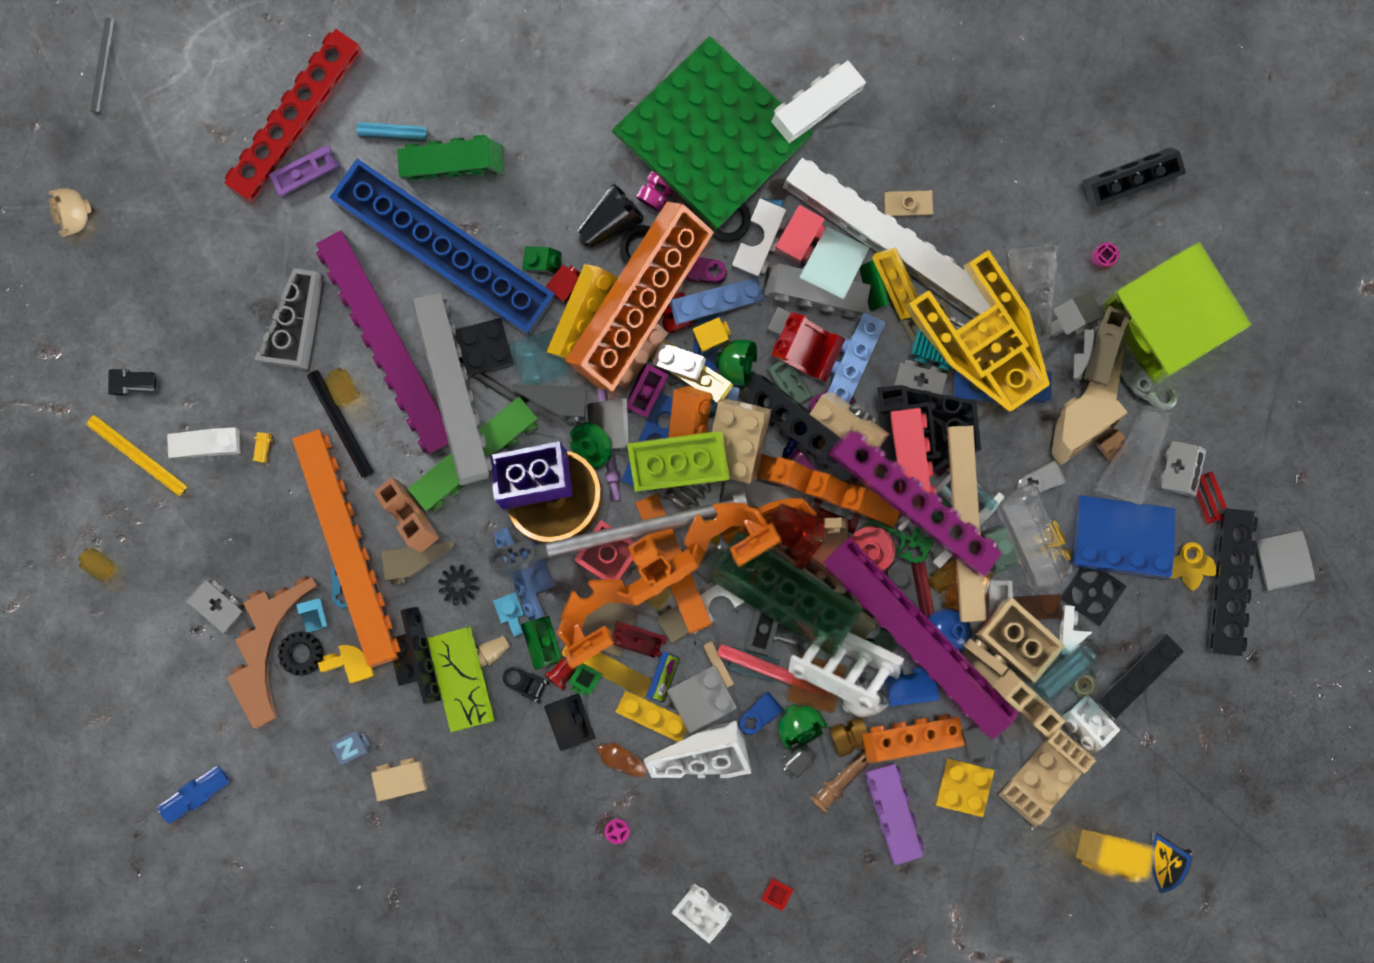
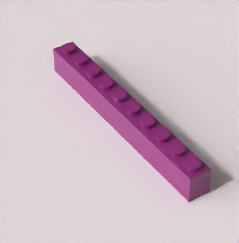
M340 230L316 243L319 249L315 252L321 264L326 263L330 271L327 272L330 281L333 285L338 284L342 291L338 295L344 306L349 304L353 312L349 316L355 327L360 325L364 334L360 336L367 348L372 347L375 353L372 358L377 368L383 367L386 373L383 379L389 390L394 388L398 397L394 399L401 411L406 410L409 416L406 422L411 431L417 430L421 438L417 442L423 453L428 451L433 456L449 447L440 410L345 234Z
M848 537L823 561L827 570L843 583L844 588L860 601L861 606L865 610L871 612L882 628L887 629L892 634L896 643L904 647L911 654L914 662L920 664L928 672L929 677L945 690L946 695L950 699L955 700L962 708L963 713L976 722L983 734L988 735L993 740L1014 722L1019 713L851 537Z

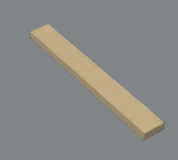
M973 426L948 427L952 506L961 515L960 519L964 523L970 522L980 530ZM954 526V536L957 538L959 532L957 527ZM974 541L968 547L971 554L977 551V545ZM956 559L960 622L986 621L983 576H977Z

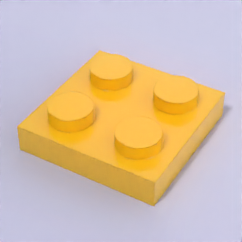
M946 758L935 805L984 817L995 770Z

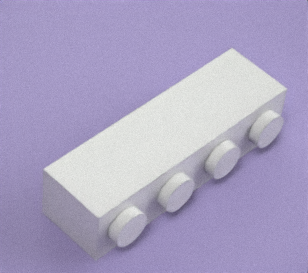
M849 61L842 65L837 63L828 71L829 74L826 77L822 78V76H819L810 84L811 88L807 91L800 90L792 97L793 101L789 104L784 102L774 110L775 115L771 122L788 143L794 141L863 89L866 81Z

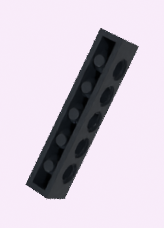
M754 373L738 397L744 400V403L771 409L770 426L775 424L780 428L779 433L789 440L793 438L799 443L797 445L799 449L807 454L811 452L817 457L816 462L825 468L829 466L835 470L834 475L845 483L847 480L856 482L858 479L828 455L841 437L810 415L811 411L765 376ZM767 396H770L771 402L769 406L765 407L764 400ZM787 409L789 416L787 420L783 421L782 413ZM805 423L807 431L804 435H801L800 427ZM824 437L825 446L820 449L818 442ZM857 450L855 458L861 463L865 455Z
M1229 508L1221 510L1209 644L1210 654L1242 656L1243 652H1246L1247 637H1244V631L1249 625V613H1246L1247 603L1250 604L1252 595L1251 589H1248L1249 579L1253 578L1254 567L1250 565L1251 555L1255 554L1256 548L1255 541H1252L1253 531L1257 530L1258 518L1254 517L1255 511ZM1235 528L1243 531L1244 536L1241 541H1237L1233 537ZM1234 552L1241 555L1242 560L1239 565H1235L1231 561V555ZM1232 576L1239 579V587L1237 589H1232L1229 586V579ZM1230 600L1235 601L1237 604V611L1233 614L1227 610V603ZM1228 624L1233 625L1235 628V634L1231 638L1225 634V627Z

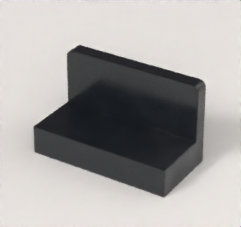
M578 693L544 706L560 751L596 739Z

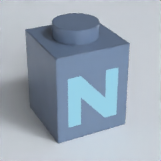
M359 730L330 743L340 766L369 753L367 747L371 746L366 734H361Z

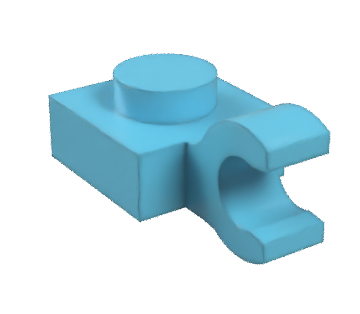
M516 592L494 600L493 602L501 623L509 622L514 637L524 634L518 620L519 617L524 616V612Z

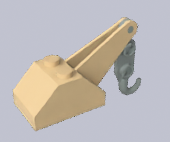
M1123 346L1108 385L1104 386L1090 381L1080 399L1072 398L1064 405L1065 408L1059 412L1060 417L1055 423L1052 456L1061 466L1096 442L1111 429L1117 427L1128 413L1121 403L1116 401L1120 376L1136 396L1146 400L1151 406L1160 411H1168L1175 406L1177 401L1176 392L1174 389H1170L1171 400L1168 403L1161 402L1157 398L1153 381L1134 358L1124 355Z

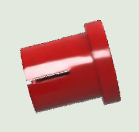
M563 658L551 672L547 671L545 677L561 691L566 688L565 684L576 671Z

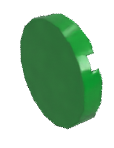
M582 422L570 432V437L572 436L570 446L573 453L583 457L595 469L609 462L612 456L611 442L599 426L592 422Z

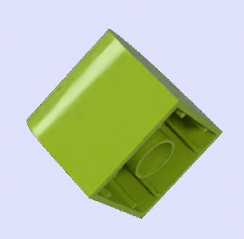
M1201 242L1185 249L1119 289L1102 304L1105 312L1108 306L1128 311L1132 319L1128 320L1130 331L1125 343L1154 385L1252 325Z

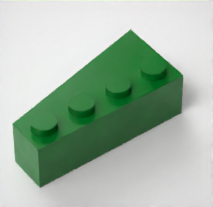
M475 135L472 140L452 138L448 143H442V141L437 140L427 142L428 145L424 146L410 143L406 144L405 148L397 149L399 178L406 181L438 179L439 174L447 178H458L462 175V172H465L467 175L485 176L484 171L490 170L496 172V175L505 174L503 146L487 138V135Z

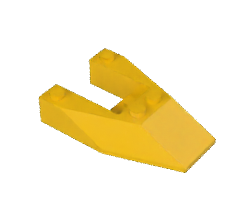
M987 250L963 266L990 306V308L956 330L930 290L924 292L904 307L919 329L952 368L1007 411L1011 412L1049 386L1050 383L1030 311L991 252Z

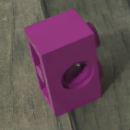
M645 364L627 397V410L647 418L669 375L649 364Z

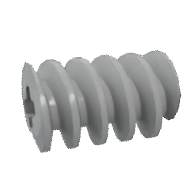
M710 482L680 486L681 490L675 487L672 488L675 496L667 494L665 497L678 510H690V503L696 506L699 505L696 499L697 496L705 498L703 489L710 492L712 489L709 485Z

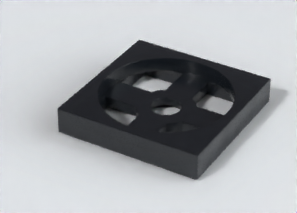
M1080 568L1060 598L1067 605L1075 606L1076 611L1100 626L1127 586L1106 571ZM1086 572L1099 573L1094 583H1088L1081 578L1082 574ZM1107 580L1111 582L1113 587L1112 599L1103 593V586ZM1074 586L1084 592V598L1079 605L1074 602L1072 597ZM1090 588L1098 590L1096 597L1089 595ZM1096 601L1106 607L1100 613H1090L1087 611L1090 605Z

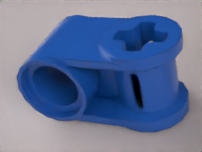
M768 691L741 717L739 721L740 729L744 734L753 735L776 718L784 708ZM745 718L749 720L754 718L756 720L754 724L756 728L754 730L744 727L746 724Z

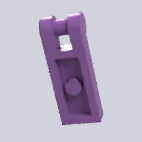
M324 146L270 173L269 176L279 196L282 197L339 169L340 165L337 160L333 159L331 155L333 151L330 146ZM323 158L325 165L319 167L316 161Z

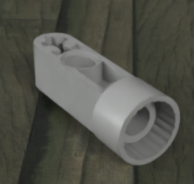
M728 479L722 482L719 502L732 500V494L744 492L747 505L752 508H758L777 500L789 498L804 499L811 506L813 497L785 487L757 482L748 484Z

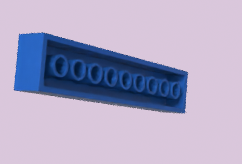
M358 158L330 195L333 203L528 337L556 299L555 293Z

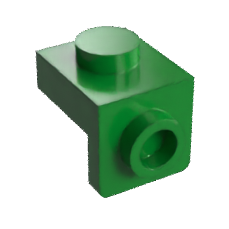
M525 246L522 270L527 272H547L555 275L562 264V252L550 247Z

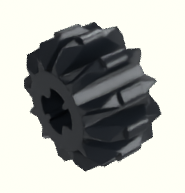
M452 565L450 566L451 575L445 570L442 572L447 577V580H438L439 584L446 585V587L439 589V593L448 592L444 597L446 602L454 596L453 605L458 604L459 598H461L462 604L466 605V595L472 600L475 598L470 593L471 589L479 590L478 586H473L471 583L477 582L479 579L477 576L469 579L473 573L471 568L464 574V565L459 566L458 572L455 566ZM461 578L463 579L461 582L465 583V587L460 588L459 592H456L453 582H458V579Z

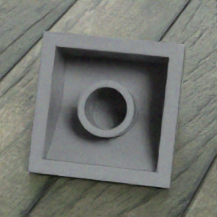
M715 665L666 690L689 733L737 709Z

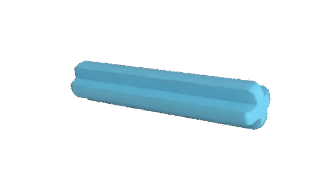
M358 122L356 125V133L359 136L423 141L427 138V129L422 126Z

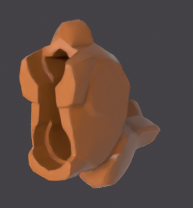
M611 742L608 745L600 744L597 751L601 755V761L608 767L633 777L642 778L646 774L647 768L641 760L620 745Z

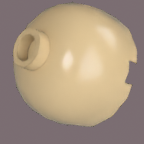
M60 188L49 191L48 194L53 196V198L49 199V206L54 224L58 225L60 223L62 228L61 231H58L59 235L65 237L80 232L87 223V214L91 213L89 201L87 199L83 200L81 194L74 189Z

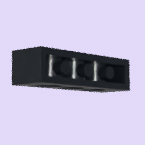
M1169 147L1082 181L1089 203L1099 207L1184 175L1186 171L1180 151Z

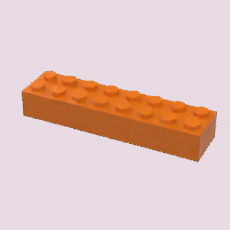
M666 202L565 362L597 388L613 392L714 231L684 204Z

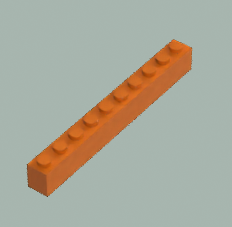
M320 429L294 437L292 440L367 665L373 668L399 659L397 652H400L396 637H391L389 629L393 628L389 615L384 616L382 606H385L381 592H376L374 586L377 583L376 575L373 569L369 570L366 562L370 560L369 554L365 546L361 547L359 538H362L358 524L354 525L351 518L352 515H355L350 501L346 502L343 494L347 492L343 479H338L336 473L337 470H340L335 456L331 457L328 449L332 447L328 434L324 435Z

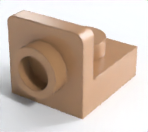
M1114 428L1094 442L1107 461L1113 460L1127 449V445L1123 441L1125 439L1124 435L1120 430Z

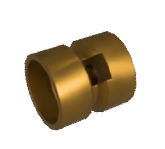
M862 718L852 719L848 721L846 726L841 723L829 728L839 757L851 754L854 748L858 750L865 749L862 734L868 732Z

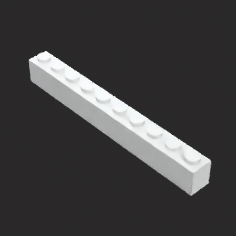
M801 158L787 177L783 185L784 189L878 253L896 247L908 275L970 318L974 319L990 308L967 271L956 265V261L953 258L940 254L936 251L937 249L934 245L917 238L916 233L911 229L901 227L897 224L895 218L878 211L872 202L862 200L853 189L845 188L839 184L833 175L825 174L819 170L814 162Z

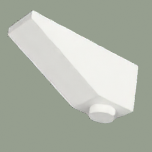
M235 427L167 434L168 458L241 454L240 430Z

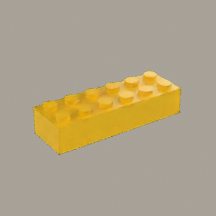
M1082 829L1076 858L1082 860V865L1100 873L1113 876L1116 874L1125 879L1140 882V877L1148 879L1154 848L1130 840Z

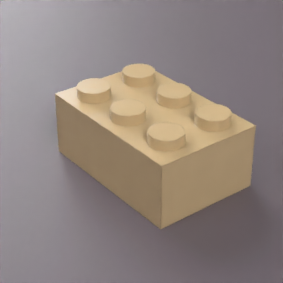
M724 398L718 402L712 432L721 430L723 432L730 479L750 484L757 479L771 409Z
M1003 598L986 621L973 634L992 652L1008 662L1007 665L1026 682L1036 683L1066 646L1013 598Z

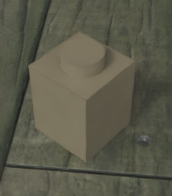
M668 605L657 612L660 617L656 618L671 644L689 633L677 606L672 608Z

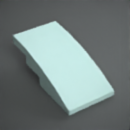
M826 227L800 278L844 299L869 247Z

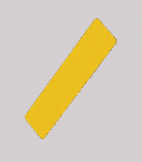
M565 645V647H564V649H563V651H562V655L565 656V657H566V655H565L564 650L567 649L566 645ZM601 652L583 662L603 674L602 677L642 698L645 697L650 688L652 679Z

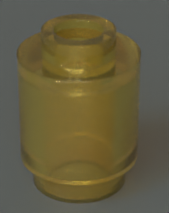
M94 547L91 550L86 548L78 558L80 561L79 567L96 580L100 579L104 582L115 569V566L111 564L112 561Z

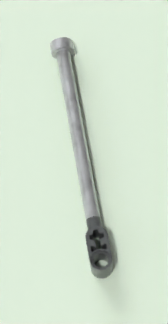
M744 492L732 494V500L719 502L747 504ZM714 504L536 546H532L527 542L516 543L492 550L489 554V563L495 573L500 575L529 569L535 565L536 560L690 525L698 514H700L704 521L715 519L717 512L713 508ZM524 551L528 554L526 560L522 559V552ZM510 554L514 555L515 563H513ZM500 556L507 558V562L503 566L495 565V560Z

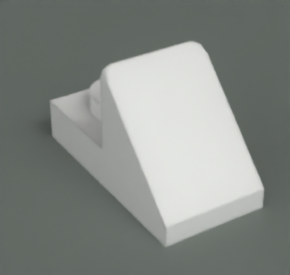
M1061 606L1062 618L1060 621L1059 640L1066 646L1060 654H1068L1092 633L1073 630V626H1077L1078 611H1074L1075 606Z

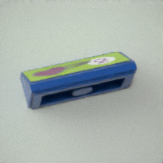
M662 652L647 693L648 698L662 703L665 702L668 694L666 690L670 689L680 662L679 657Z

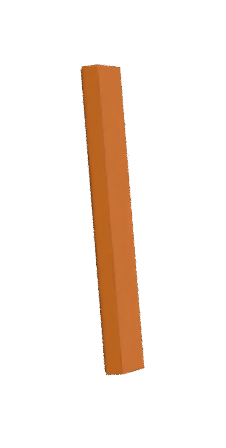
M657 493L635 502L642 521L666 515ZM673 529L649 534L656 548L663 552L668 561L682 553ZM691 573L684 576L681 581L670 585L690 634L712 625Z

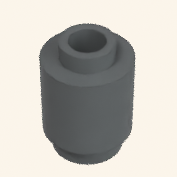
M803 743L801 746L797 745L781 760L784 763L781 768L790 778L793 775L798 778L814 764L813 760L817 756Z

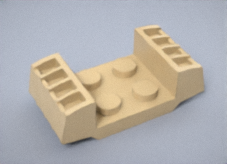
M1060 727L1038 747L1001 791L999 796L1034 827H1038L1051 814L1050 810L1082 773L1085 774L1095 763L1096 758Z

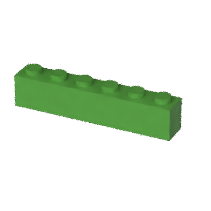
M520 396L478 430L479 434L483 433L486 448H483L485 457L489 456L490 458V455L499 454L505 448L508 451L519 443L517 438L523 433L529 435L538 427L536 425L539 421ZM451 453L408 488L426 512L431 510L436 512L445 504L443 500L449 495L454 497L463 489V486L459 485Z

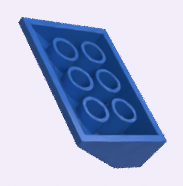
M1079 495L1071 567L1164 580L1172 577L1175 549V508Z

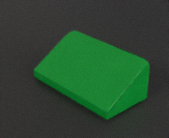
M871 260L862 264L859 271L862 283L871 285L868 306L870 312L886 309L889 306V300L882 278L874 261Z
M550 616L522 623V630L534 670L558 664L562 658Z

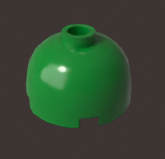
M737 339L728 342L722 349V352H718L716 366L719 367L720 375L734 386L745 387L755 371H751L753 361L757 363V346L755 342L747 339Z
M798 704L788 707L785 710L786 714L782 716L778 724L781 741L788 750L793 749V744L798 743L801 746L803 743L808 744L823 734L821 730L823 727L825 729L828 728L824 717L817 709L806 705L798 706Z

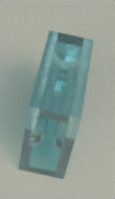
M1077 645L1068 654L1062 655L1047 668L1036 683L1031 684L1046 701L1053 702L1097 664L1094 660L1096 655L1087 645L1085 647Z

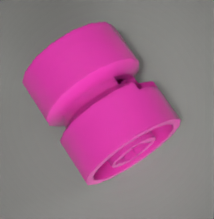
M651 171L646 179L648 184L642 185L635 197L644 205L660 213L666 202H668L667 197L673 196L675 191L657 174ZM655 185L663 189L662 192L654 188Z

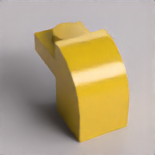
M338 646L341 656H337V652L323 656L324 661L318 663L320 672L344 666L349 683H355L376 676L374 669L368 667L363 650L356 646Z

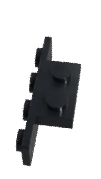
M418 607L401 610V616L406 634L396 636L400 652H397L399 659L393 660L398 686L418 681L423 704L440 701V689L436 681L434 665L430 657L428 641L422 625V616L419 613Z

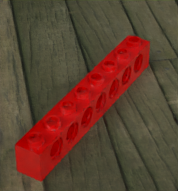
M335 28L332 33L329 32L324 37L322 48L319 52L315 51L308 61L309 66L305 71L302 70L298 73L294 80L296 84L291 91L287 90L281 97V105L277 110L273 109L266 120L268 123L263 129L260 128L253 136L254 142L250 148H245L242 151L237 166L230 168L225 175L226 181L224 184L249 203H252L270 178L269 174L276 170L362 49L359 44ZM337 52L339 54L336 61H327L330 53ZM322 71L325 73L321 81L313 80L316 72ZM307 90L311 92V96L309 99H299V96L303 91ZM289 110H296L297 115L294 119H286V113ZM276 129L283 130V135L279 139L272 138V133ZM261 149H269V154L266 158H258V152ZM247 168H255V174L251 178L244 177V172Z

